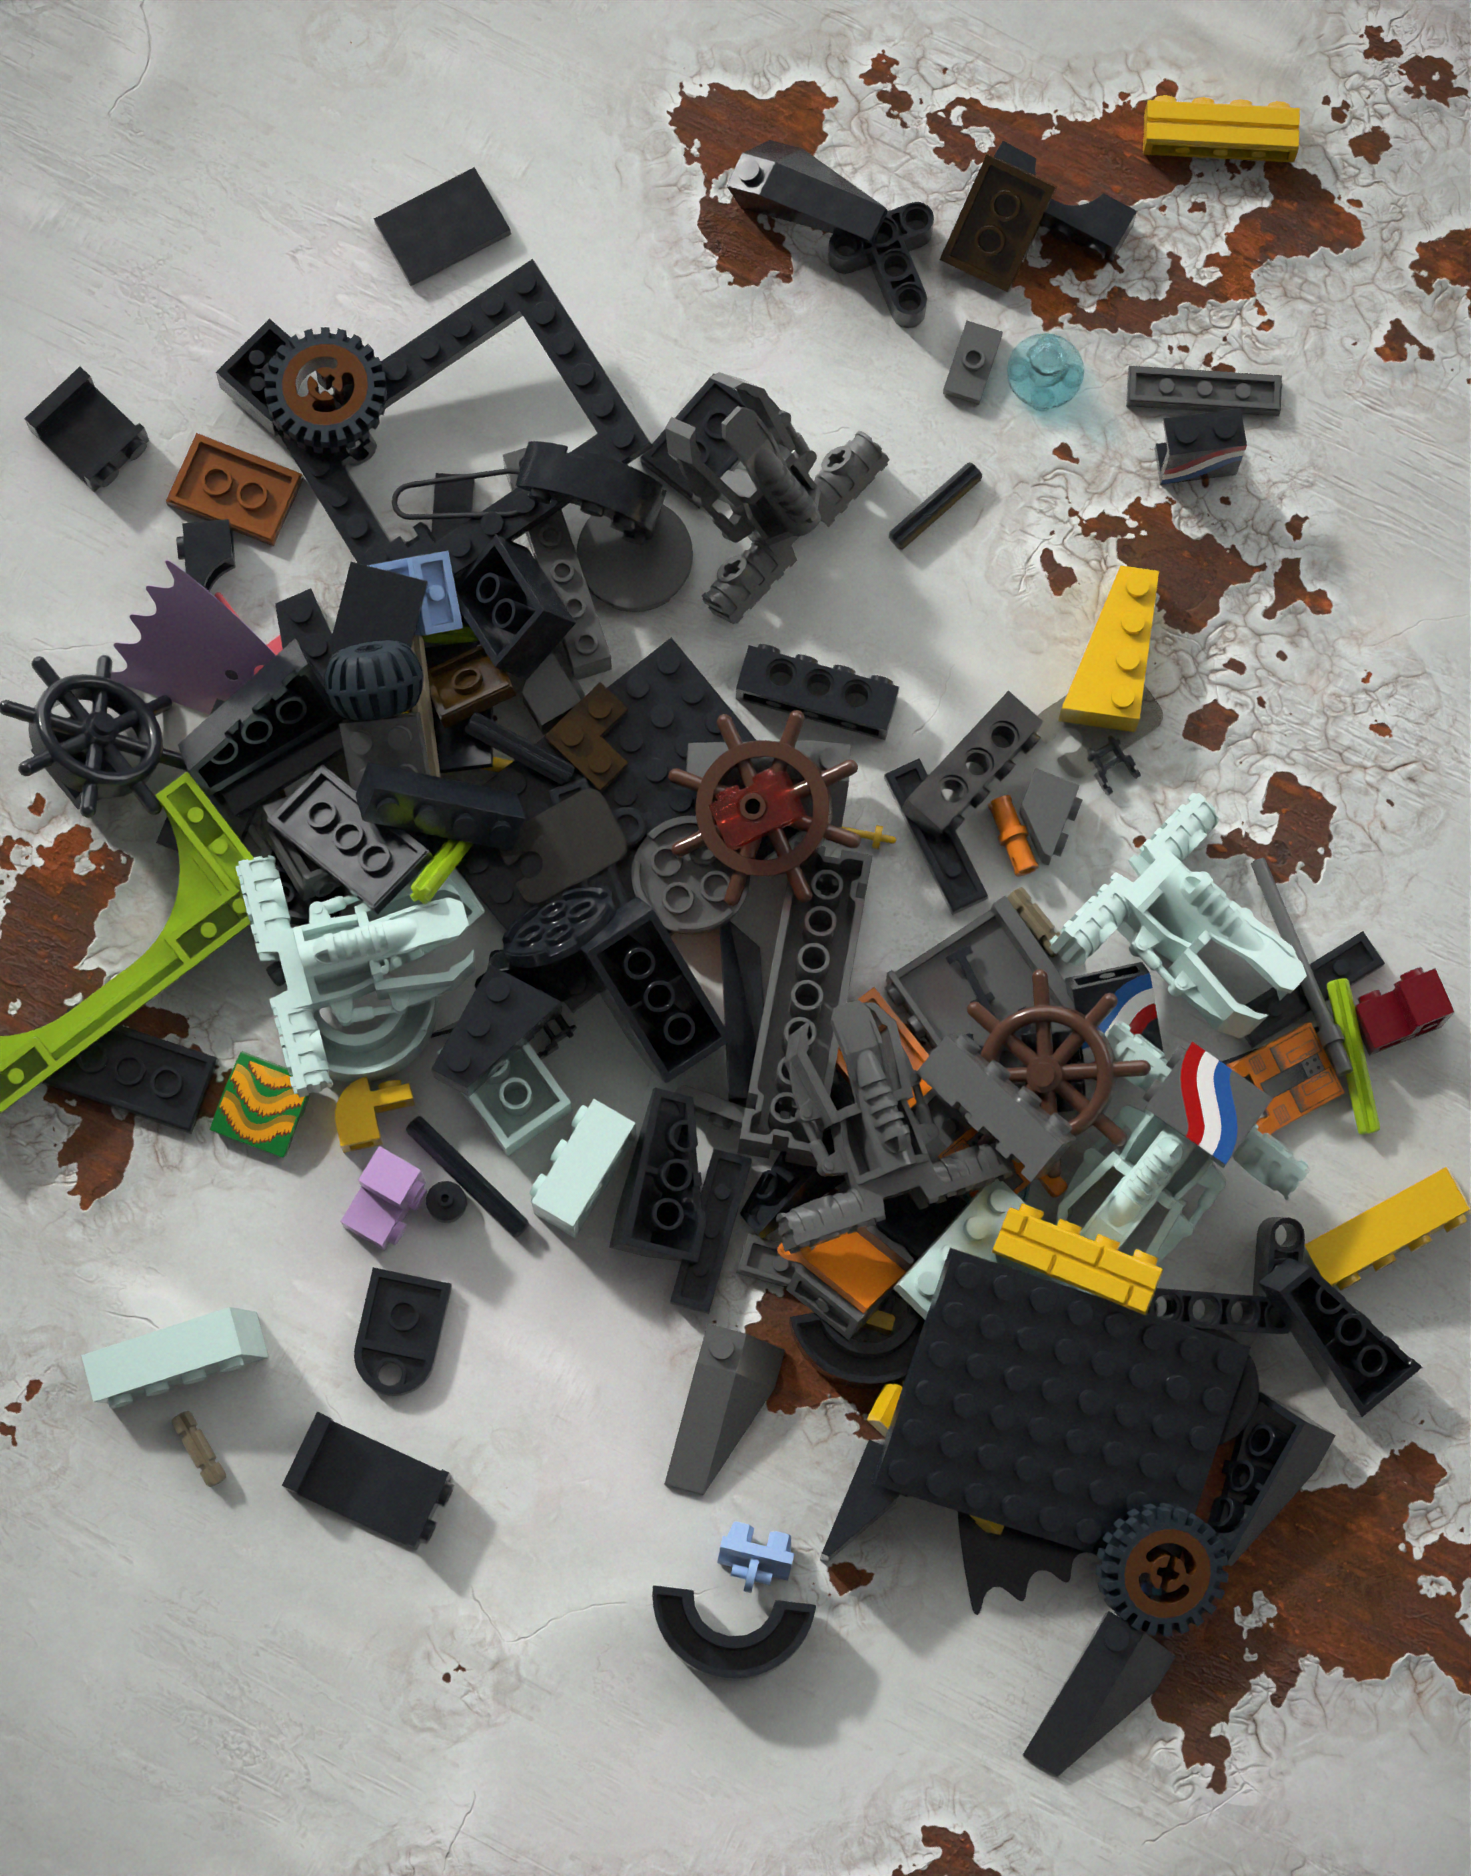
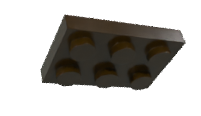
M986 154L939 260L1005 292H1009L1058 186L998 157Z

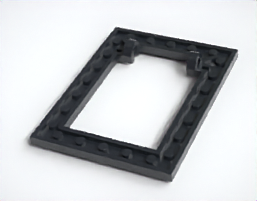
M533 259L381 361L387 387V400H385L386 408H388L523 316L597 432L595 436L569 453L585 456L586 451L627 465L653 448L650 440ZM347 384L344 386L345 399L342 405L334 398L336 410L343 407L350 400L354 391L353 385ZM282 430L277 431L356 562L367 566L448 551L455 581L477 559L478 555L495 535L501 536L505 540L514 541L569 504L558 500H551L550 504L540 503L528 498V491L517 487L481 511L489 512L482 518H471L438 541H436L428 526L422 522L413 526L417 534L414 539L405 541L399 536L391 541L346 468L348 464L350 466L360 465L368 461L375 454L377 444L370 432V437L364 442L361 438L355 440V442L359 440L361 443L356 448L348 450L346 445L339 446L340 452L331 453L330 448H323V453H315L312 446L308 445L307 449L304 450L298 447L296 440L288 441L284 437ZM517 510L521 515L501 517L496 512Z

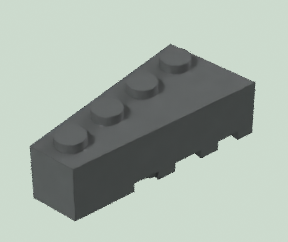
M955 1033L946 1035L916 1073L951 1107L959 1110L963 1106L967 1110L964 1116L974 1129L987 1136L992 1134L996 1137L995 1143L997 1146L995 1149L1008 1160L1011 1158L1018 1163L1022 1162L1026 1167L1021 1173L1030 1182L1046 1176L1077 1139L1070 1133L1072 1126L1057 1113H1053L1050 1116L1039 1106L1042 1102L1041 1099L1025 1086L1019 1089L1008 1079L1011 1076L1010 1072L995 1060H992L990 1063L978 1054L980 1047L967 1035L961 1034L957 1036Z

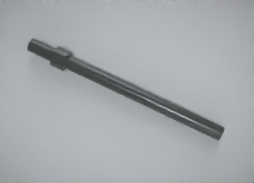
M1259 858L1251 863V867L1281 938L1294 948L1297 958L1302 962L1307 976L1300 984L1320 1030L1317 1036L1322 1048L1328 1049L1338 1076L1347 1075L1353 1071V1068L1342 1044L1345 1038L1338 1024L1335 1025L1266 859Z

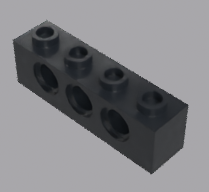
M759 644L758 647L748 646L736 686V699L788 714L799 710L806 719L886 740L899 694V686L893 685L892 680L879 675H872L870 678L855 674V670L843 665H833V668L818 664V660L803 654H797L795 658L780 654L781 651L778 648L767 644ZM776 672H785L792 680L787 685L778 686L770 680V677ZM821 682L828 687L829 691L823 696H814L808 691V687L812 683ZM851 693H860L867 701L862 706L854 707L849 705L845 698Z
M1008 690L906 799L901 811L934 841H937L944 832L951 836L964 822L965 818L961 814L968 806L971 805L976 809L991 792L986 787L995 778L1001 782L1015 767L1016 764L1012 759L1020 751L1025 755L1028 754L1038 743L1041 737L1037 732L1044 721ZM1000 735L1008 741L1009 747L1001 748L996 746L992 741V736ZM975 762L983 768L984 774H972L967 769L966 763ZM950 789L954 791L959 801L949 802L945 800L941 795V790Z

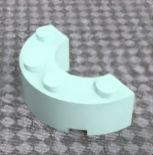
M438 997L409 1007L407 1012L402 1015L395 1012L390 1013L389 1017L377 1029L364 1034H345L335 1030L322 1018L319 1009L315 1010L313 1015L318 1023L330 1069L329 1077L334 1080L352 1083L357 1079L367 1076L369 1082H373L403 1070L419 1056L430 1040L437 1020Z

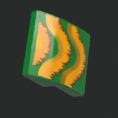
M241 1051L220 1099L210 1130L284 1158L288 1154L299 1119L304 1115L311 1093L308 1096L299 1098L298 1094H294L290 1082V1077L293 1075H289L287 1068Z

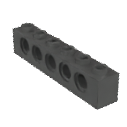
M526 448L503 454L504 469H520ZM506 474L510 489L513 491L517 488L515 484L518 475ZM560 509L526 532V536L533 557L576 622L561 641L573 677L580 680L612 670L611 655L562 509Z

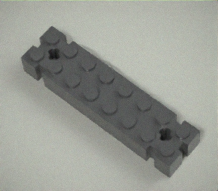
M795 841V843H794V848H795L800 842ZM821 846L810 860L800 866L812 892V898L809 902L801 903L798 901L789 880L787 881L737 1152L769 1159L771 1150L786 1152L785 1162L816 1168L817 1162L809 1146L811 1142L803 1125L798 1123L795 1118L798 1108L793 1096L789 1071L785 1065L788 1038L810 1021L807 1032L809 1043L807 1055L830 1096L839 1048L830 1022L833 1009L836 1006L847 1003L873 855L841 850L840 859L824 856L825 846ZM821 891L830 892L829 896L822 895ZM781 1111L789 1112V1119L781 1118ZM815 1121L810 1122L817 1138L822 1140L823 1132L819 1131Z

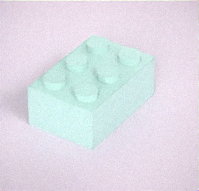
M529 1043L523 1045L506 1061L507 1063L470 1097L463 1094L507 1157L573 1111L571 1101ZM443 1048L437 1051L438 1056Z
M593 1099L589 1107L584 1105L580 1107L571 1123V1126L574 1127L573 1134L568 1142L561 1139L550 1158L553 1161L550 1172L547 1176L541 1173L529 1193L532 1196L531 1203L534 1214L574 1238L577 1237L637 1137L635 1122Z

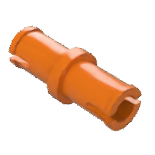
M1004 795L990 801L987 806L1000 833L997 839L1000 846H1005L1015 870V875L1020 877L1034 872L1039 868V865L1027 840L1029 835L1027 827L1021 825L1011 796Z

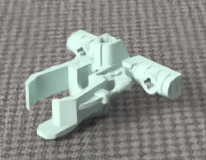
M1193 793L1187 799L1189 803L1186 806L1182 804L1151 837V840L1148 839L1139 849L1141 854L1138 857L1134 854L1128 860L1139 878L1133 883L1122 875L1115 873L1110 878L1112 882L1109 885L1104 884L1096 893L1097 897L1092 896L1061 929L1062 934L1059 937L1055 935L1049 941L1051 944L1049 948L1055 954L1058 953L1066 963L1069 962L1074 964V966H1080L1117 930L1131 943L1129 946L1131 955L1140 957L1151 970H1156L1169 984L1168 991L1172 996L1183 997L1199 1011L1215 1031L1240 1039L1250 1034L1269 1015L1255 1012L1244 1004H1238L1196 955L1210 939L1246 960L1277 990L1279 1001L1287 993L1290 994L1307 975L1302 962L1297 958L1295 950L1290 944L1254 918L1250 909L1241 908L1234 901L1229 900L1226 897V893L1212 882L1214 879L1211 878L1209 873L1205 871L1191 872L1182 863L1219 822V817L1216 815L1213 805L1209 804L1200 793ZM1153 949L1173 962L1167 970L1162 966L1161 959L1152 951Z
M268 855L266 858L259 856L254 857V860L250 861L248 859L238 861L239 866H236V871L240 880L247 914L252 924L251 929L257 943L255 945L260 962L281 961L288 990L269 1000L274 1017L278 1016L274 1019L279 1035H283L279 1039L288 1073L293 1075L290 1077L291 1086L294 1094H298L299 1098L308 1096L311 1092H322V1089L327 1087L329 1089L333 1086V1081L329 1077L330 1069L319 1026L313 1015L315 1010L330 1006L342 1026H349L353 1022L371 1020L377 1015L394 1012L402 1015L407 1012L409 1007L427 1002L447 991H455L475 970V954L473 949L465 960L451 966L449 972L383 979L379 961L416 948L459 938L469 927L463 902L460 901V895L451 884L443 883L431 899V902L415 906L412 905L421 901L417 900L414 902L411 899L410 895L413 892L411 885L413 883L407 884L378 915L362 903L354 906L356 912L354 915L331 918L329 914L346 908V905L359 901L353 894L344 898L343 896H338L324 902L316 901L309 908V924L291 928V918L279 871L275 868V857ZM373 991H376L378 1000L390 999L392 1005L372 1008V1006L353 1008V1000Z
M1115 1023L1108 1031L1109 1035L1106 1036L1113 1050L1115 1061L1146 1060L1151 1066L1149 1074L1145 1076L1124 1078L1142 1088L1145 1092H1147L1155 1079L1163 1083L1172 1071L1166 1066L1168 1061L1164 1058L1165 1053L1140 1034L1134 1035L1129 1031L1131 1027L1126 1023ZM1126 1105L1121 1108L1120 1112L1112 1120L1122 1130L1127 1125L1132 1131L1123 1151L1117 1148L1109 1156L1099 1151L1109 1140L1104 1135L1091 1148L1085 1151L1084 1161L1069 1183L1063 1201L1058 1205L1056 1226L1059 1218L1069 1222L1073 1213L1072 1206L1114 1166L1124 1177L1087 1222L1080 1235L1095 1241L1097 1234L1120 1242V1248L1155 1202L1158 1201L1170 1209L1146 1251L1147 1254L1159 1258L1158 1263L1177 1246L1183 1237H1188L1193 1233L1194 1227L1204 1211L1212 1206L1221 1190L1225 1188L1226 1178L1214 1165V1161L1210 1159L1212 1156L1155 1115L1151 1114L1149 1116L1141 1109L1132 1105ZM1255 1124L1233 1154V1160L1239 1163L1256 1180L1285 1196L1284 1199L1287 1201L1291 1196V1191L1294 1192L1300 1184L1299 1181H1303L1310 1170L1307 1169L1309 1164L1302 1159L1298 1162L1293 1158L1292 1151L1270 1134L1259 1132L1257 1130L1259 1126ZM1198 1183L1205 1186L1206 1189L1199 1198V1206L1190 1220H1188L1181 1214L1187 1204V1201L1181 1197Z

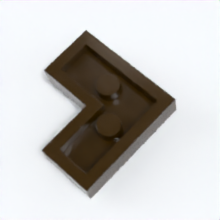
M599 682L544 736L545 740L569 763L573 764L575 769L584 778L586 777L587 781L600 793L628 767V762L603 739L628 713V708Z

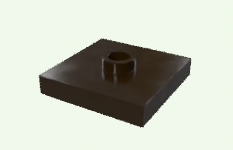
M482 645L427 670L430 695L445 729L471 717L474 713H480L516 696L508 673L493 665Z

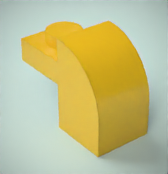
M366 1076L357 1079L345 1088L335 1108V1122L340 1146L344 1153L383 1145L376 1114L414 1106V1097L409 1083L402 1084L401 1080L386 1081L378 1085L379 1090L371 1091L370 1083Z

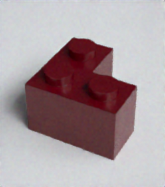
M1422 967L1415 968L1400 976L1401 980L1394 984L1395 988L1393 991L1381 995L1380 990H1374L1357 999L1359 1004L1355 1006L1361 1038L1369 1056L1442 1028L1455 1011L1436 968L1426 972L1423 971Z

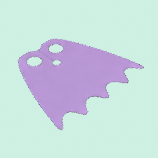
M165 560L174 578V584L170 588L146 586V591L156 604V613L151 616L137 614L129 616L138 628L141 639L139 642L131 644L114 643L115 649L126 661L127 668L120 672H112L111 680L158 697L168 696L172 699V702L210 715L217 698L223 701L228 700L254 676V669L257 666H265L276 655L241 619L173 562ZM225 671H235L238 679L230 680L226 677Z

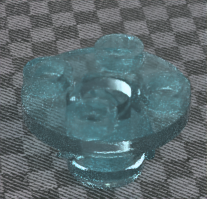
M1036 334L1022 340L1012 351L1007 366V379L1013 393L1022 402L1038 411H1047L1069 402L1079 391L1084 377V364L1079 351L1071 342L1055 334Z

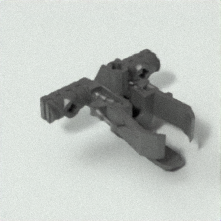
M718 372L709 378L736 389L746 407L737 406L721 423L723 439L746 469L741 470L737 468L734 472L727 470L719 478L700 460L701 453L696 444V427L671 417L665 427L668 454L679 464L680 471L693 492V502L703 507L709 513L713 523L722 531L725 539L738 543L748 536L752 541L751 547L748 550H745L741 555L729 558L720 566L717 572V580L710 586L711 589L702 595L703 602L709 605L708 608L714 615L735 624L744 617L743 614L748 609L751 610L756 602L771 589L774 581H778L784 575V571L789 566L792 567L797 561L792 544L800 536H804L815 529L820 520L827 527H830L835 521L834 518L848 508L849 502L852 499L855 500L865 490L868 484L875 479V475L885 469L890 459L886 453L881 451L882 448L879 444L872 441L869 435L858 431L852 441L849 440L844 446L831 450L824 457L821 463L822 470L815 476L813 481L808 473L816 462L817 455L809 449L802 435L794 429L791 424L792 417L790 413L781 410L768 396L764 388L740 378ZM717 499L730 505L733 513L729 519L723 513L717 512L712 506Z
M859 1000L836 1006L833 1009L830 1023L847 1066L855 1104L844 1107L839 1111L836 1110L807 1055L809 1049L807 1032L810 1021L789 1036L785 1065L789 1071L793 1096L798 1108L795 1113L796 1121L803 1125L811 1142L809 1146L818 1164L817 1172L824 1177L844 1175L849 1190L844 1194L828 1195L791 1209L788 1213H779L776 1217V1222L778 1221L779 1223L778 1232L779 1236L783 1238L782 1244L785 1252L790 1251L793 1254L801 1251L800 1248L806 1246L810 1248L839 1238L846 1233L857 1232V1228L876 1225L875 1221L879 1222L886 1219L883 1201L905 1193L910 1195L918 1209L921 1210L929 1207L928 1203L936 1202L938 1204L947 1201L946 1197L954 1196L956 1198L982 1189L995 1182L996 1179L1002 1182V1177L1004 1179L1013 1176V1171L1016 1170L1014 1163L1006 1159L995 1149L997 1146L996 1140L991 1144L976 1145L938 1159L935 1163L931 1162L925 1145L938 1136L939 1129L933 1123L928 1104L924 1102L919 1084L922 1078L916 1073V1070H913L909 1058L901 1045L896 1021L876 1003H862ZM914 1096L917 1103L916 1114L919 1124H917L907 1102ZM815 1121L820 1132L831 1129L835 1153L829 1156L821 1139L817 1138L810 1122Z

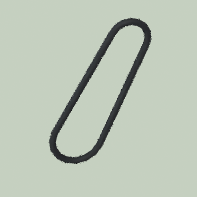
M505 468L405 483L394 492L391 502L397 516L407 520L482 518L489 512L405 514L399 509L397 501L400 493L405 489L505 474L518 475L520 469ZM517 510L496 512L501 517L521 515Z

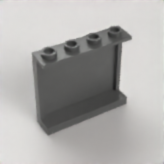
M1006 896L993 903L991 910L896 972L893 970L887 972L886 982L888 985L884 987L896 1007L903 1005L910 1018L907 1019V1023L919 1040L925 1037L933 1049L929 1052V1055L932 1054L946 1035L954 1033L957 1036L968 1033L973 1034L974 1042L978 1046H984L990 1035L967 1013L970 1001L977 998L959 962L956 961L949 964L945 958L966 946H971L973 954L966 956L984 994L992 992L995 997L989 1004L1000 1022L1025 1006L1026 1008L1034 1006L1032 974L1037 969H1043L1048 974L1050 1005L1064 1006L1074 1010V1004L1067 994L1064 979ZM1051 1022L1052 1031L1072 1030L1062 1024ZM1035 1023L1031 1024L1029 1032H1036ZM1010 1051L1001 1053L999 1063L1003 1067H1023V1063Z

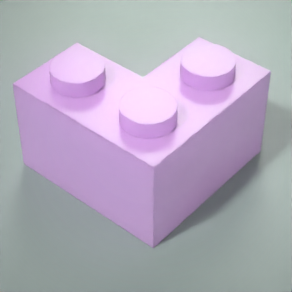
M379 1146L358 1181L361 1188L340 1222L347 1230L385 1251L389 1243L394 1246L398 1243L407 1227L403 1223L404 1218L410 1209L416 1211L420 1207L427 1194V1190L424 1189L426 1182L420 1169Z

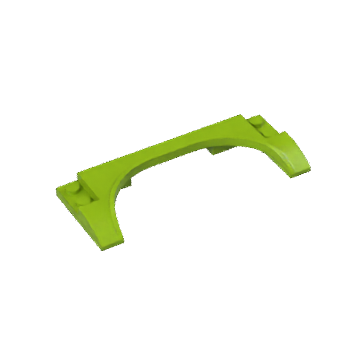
M185 772L155 795L171 823L176 838L180 866L176 901L164 929L140 958L59 1019L26 1033L0 1036V1114L251 924L236 866H239L238 861L246 859L250 861L254 860V857L188 772Z

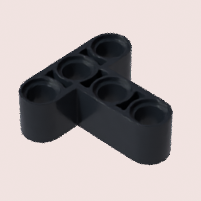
M912 202L889 210L878 233H884L889 236L890 240L885 243L874 241L873 244L837 234H832L829 240L828 262L831 268L838 273L848 274L871 266L893 320L904 328L916 327L925 317L927 295L909 252L923 247L930 241L934 224L933 211L928 205L921 202ZM912 220H919L925 224V227L920 230H914L908 227L907 223ZM841 246H848L855 252L850 256H842L837 253L836 249ZM895 266L901 268L904 274L894 277L887 274L885 270ZM905 300H912L919 307L909 311L903 309L900 303Z

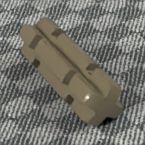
M1020 887L1008 895L1007 899L1016 912H1019V916L1038 942H1043L1042 948L1052 958L1059 955L1049 948L1051 946L1049 941L1055 935L1059 937L1061 935L1060 932H1054L1055 926L1036 903L1032 904L1030 902L1032 898L1024 888Z
M185 1411L172 1419V1425L177 1434L183 1436L181 1441L196 1468L202 1470L200 1475L205 1484L212 1487L221 1483L226 1478V1473L221 1464L215 1462L217 1457L200 1429L197 1430L196 1426L198 1423L192 1413Z

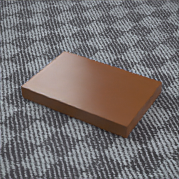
M196 433L169 492L166 503L168 506L207 521L229 519L233 531L274 547L304 477L302 473Z

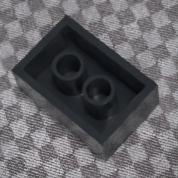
M495 535L478 555L477 559L455 582L459 609L493 665L498 669L524 679H528L576 624L530 550L513 541L505 540L501 536Z

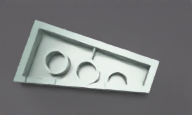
M233 1307L215 1311L81 1355L93 1402L107 1403L109 1408L130 1404L133 1402V1396L146 1393V1396L158 1395L169 1391V1386L182 1382L183 1384L199 1382L206 1379L207 1375L236 1370L246 1364L269 1358L257 1312Z

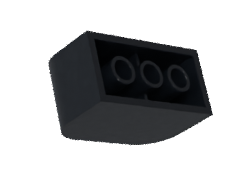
M635 897L617 909L606 927L593 939L580 947L581 950L575 953L635 1051L648 1068L663 1082H670L733 1040L656 912L639 897Z

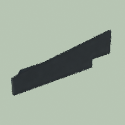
M729 921L719 927L724 1026L733 1039L725 1044L728 1101L735 1104H746L763 1015L760 947Z

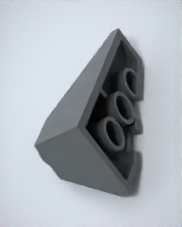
M797 741L795 748L810 757L822 772L850 759L851 744ZM688 743L686 772L703 777L712 763L729 750L726 743ZM773 757L751 759L763 787L770 771ZM790 764L787 767L779 792L805 780L802 774ZM737 767L734 768L726 776L722 785L749 794ZM849 777L829 786L833 805L831 824L842 828ZM812 795L785 808L813 817Z
M707 1324L664 1485L700 1495L705 1494L764 1403L774 1391L785 1349L742 1332Z

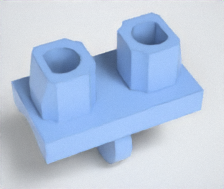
M736 1521L733 1523L727 1537H722L717 1563L732 1567L730 1576L746 1580L744 1592L751 1593L754 1582L770 1586L772 1577L788 1581L794 1553H791V1535L774 1531L770 1532L767 1546L751 1543L754 1528L749 1524Z

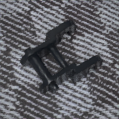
M1111 735L1107 737L1109 743L1098 750L1087 749L1089 755L1087 760L1089 763L1093 762L1098 771L1094 776L1108 796L1113 793L1112 788L1106 784L1108 780L1105 774L1108 769L1120 762H1124L1135 779L1141 776L1139 770L1134 768L1136 764L1131 755H1124L1119 746L1121 744L1120 740H1115ZM1113 750L1117 758L1103 766L1099 758Z
M561 1014L554 1020L562 1032L555 1036L547 1024L543 1027L551 1039V1044L546 1046L543 1052L537 1053L540 1060L559 1049L557 1044L559 1041L567 1036L569 1039L574 1036L572 1032L577 1029L576 1025L569 1026Z

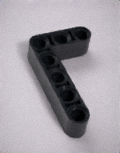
M1269 1217L1259 1225L1256 1238L1252 1295L1157 1288L1147 1313L1156 1315L1154 1304L1157 1298L1162 1296L1166 1301L1167 1307L1161 1317L1192 1328L1288 1334L1290 1330L1281 1317L1275 1326L1272 1325L1269 1314L1274 1306L1258 1282L1288 1258L1303 1263L1305 1233L1301 1223L1290 1217ZM1280 1225L1285 1228L1287 1235L1282 1245H1279L1275 1239L1276 1229ZM1200 1299L1204 1304L1205 1311L1204 1315L1197 1320L1193 1315V1306ZM1238 1302L1243 1309L1242 1318L1235 1323L1231 1317V1310Z

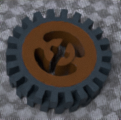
M321 327L320 334H313V330L308 329L304 331L305 337L298 339L295 334L289 338L290 345L287 348L281 345L276 350L278 357L276 359L271 358L268 364L269 373H265V397L274 425L278 431H283L284 437L288 441L296 440L298 447L304 450L307 449L308 445L312 446L315 453H323V448H330L331 453L340 452L339 446L346 445L349 450L356 446L355 440L361 438L364 442L370 437L369 430L371 428L376 430L380 424L379 417L380 415L384 416L386 409L387 387L385 373L383 372L379 357L374 356V350L369 344L366 346L362 344L359 336L354 334L352 338L347 337L346 330L338 328L337 334L330 333L329 327ZM316 371L318 383L313 377L309 376L307 381L308 394L304 397L299 396L298 391L303 380L309 374ZM318 384L325 390H329L332 387L334 397L327 391L319 393ZM347 384L353 385L354 391L350 400L343 407L336 410L334 398L342 405L345 399L344 386Z
M1160 1503V1507H1156L1153 1504L1143 1505L1144 1511L1142 1512L1134 1508L1127 1512L1129 1516L1127 1521L1124 1522L1119 1518L1113 1524L1117 1528L1113 1535L1107 1532L1103 1538L1108 1545L1106 1549L1099 1548L1097 1557L1102 1560V1565H1096V1575L1102 1580V1582L1097 1583L1099 1591L1106 1596L1104 1601L1108 1607L1138 1631L1141 1629L1146 1634L1154 1636L1156 1632L1163 1636H1173L1172 1630H1177L1181 1634L1190 1631L1188 1624L1191 1622L1197 1627L1204 1622L1200 1616L1202 1613L1207 1611L1212 1615L1217 1608L1211 1604L1213 1599L1217 1597L1222 1600L1225 1593L1224 1590L1219 1588L1220 1582L1227 1583L1228 1573L1223 1570V1566L1228 1565L1227 1556L1221 1552L1224 1545L1214 1535L1216 1532L1211 1526L1182 1507L1177 1506L1175 1508L1170 1504ZM1165 1543L1178 1544L1183 1550L1185 1563L1183 1564L1180 1559L1167 1550L1162 1551L1156 1546ZM1166 1566H1167V1569H1166L1165 1572L1159 1571V1572L1157 1573V1570H1158L1159 1567H1161V1568H1166ZM1141 1575L1144 1580L1155 1588H1162L1168 1593L1158 1596L1144 1594L1140 1587L1139 1576Z

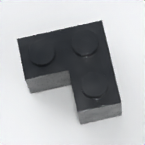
M269 318L216 371L219 387L276 437L278 429L274 425L272 416L270 417L265 397V373H269L268 364L271 358L276 359L278 357L276 350L281 345L287 348L290 345L289 338L291 337Z

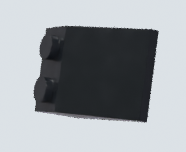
M869 1439L821 1553L820 1560L826 1563L829 1562L894 1506L899 1495L908 1497V1495L871 1483L883 1447L882 1444Z

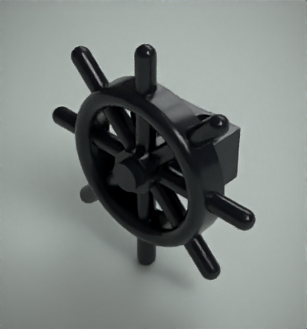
M102 655L98 658L95 675L80 674L67 676L62 679L44 657H35L31 662V666L48 688L42 693L34 708L10 700L0 702V713L2 715L29 723L28 731L32 745L31 752L34 756L19 764V773L23 776H30L46 769L78 810L80 809L81 815L86 818H91L95 815L98 800L122 797L131 793L135 795L149 814H159L162 806L145 783L149 780L159 763L184 771L187 770L181 753L163 748L161 728L155 717L171 709L172 699L168 696H161L145 703L131 689L111 680L113 662L108 655ZM79 700L92 701L90 714ZM62 704L70 714V717L65 718L52 714V709ZM108 707L120 716L113 718L107 713ZM132 728L138 740L120 735L119 733ZM120 751L140 757L139 764L133 768Z

